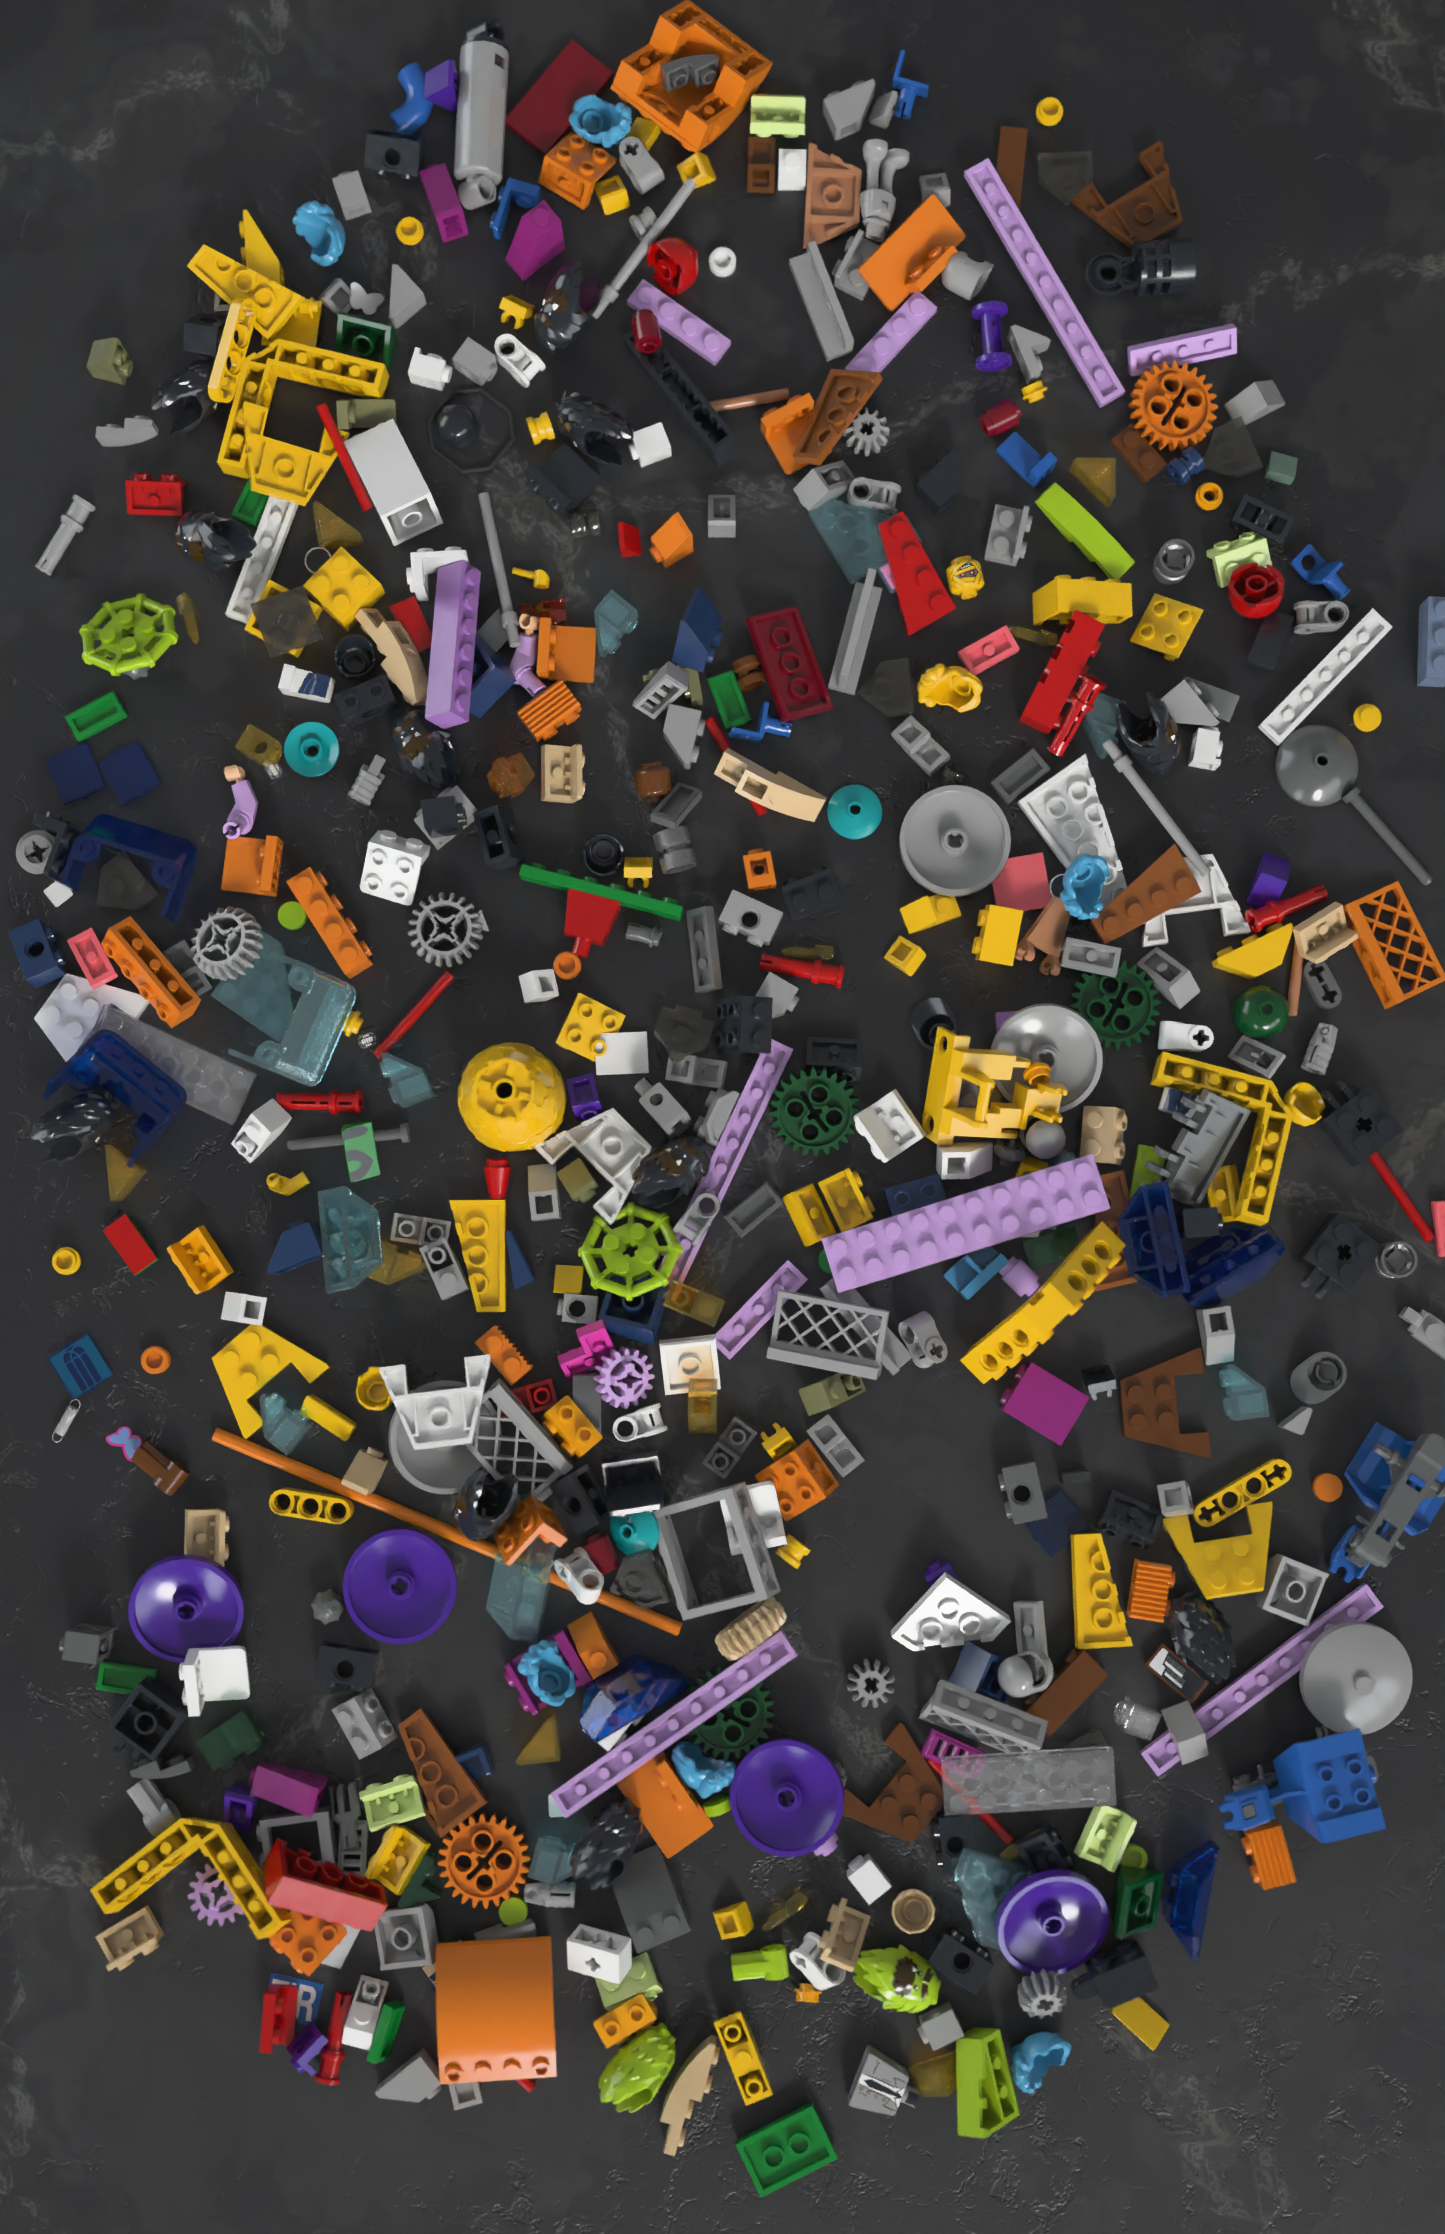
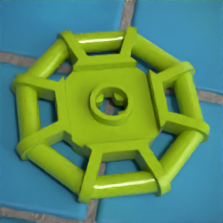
M141 593L137 594L136 597L112 603L106 601L102 604L103 607L87 624L82 625L79 631L83 642L82 659L84 662L109 671L112 676H120L123 672L156 666L155 662L171 645L176 644L179 638L175 632V610L172 606L158 603ZM147 609L156 613V615L151 617L144 613ZM109 617L111 618L102 629H98ZM164 625L163 632H157V628ZM94 640H101L102 645L95 649ZM109 656V657H111V658H113V659H112V660H109V659H107V658H105V657Z
M628 1202L627 1205L621 1207L614 1221L616 1222L628 1217L627 1224L611 1229L607 1226L609 1223L602 1216L596 1215L592 1219L593 1224L582 1247L578 1249V1256L583 1260L591 1280L590 1285L594 1289L600 1288L625 1297L627 1301H633V1298L660 1286L666 1287L669 1284V1276L678 1256L683 1253V1246L679 1244L669 1222L670 1217L666 1213L661 1214L635 1205L634 1202ZM635 1217L654 1224L650 1228L644 1227L641 1223H635ZM660 1230L663 1233L667 1246H659L655 1235ZM601 1231H603L606 1236L602 1247L594 1248ZM627 1247L637 1248L634 1251V1257H630L628 1254L623 1255ZM660 1256H666L660 1271H657L655 1269L657 1258L659 1260ZM594 1258H603L607 1268L602 1273L599 1272ZM649 1274L652 1276V1278L634 1285L635 1280ZM612 1276L623 1277L627 1281L626 1286L608 1279Z

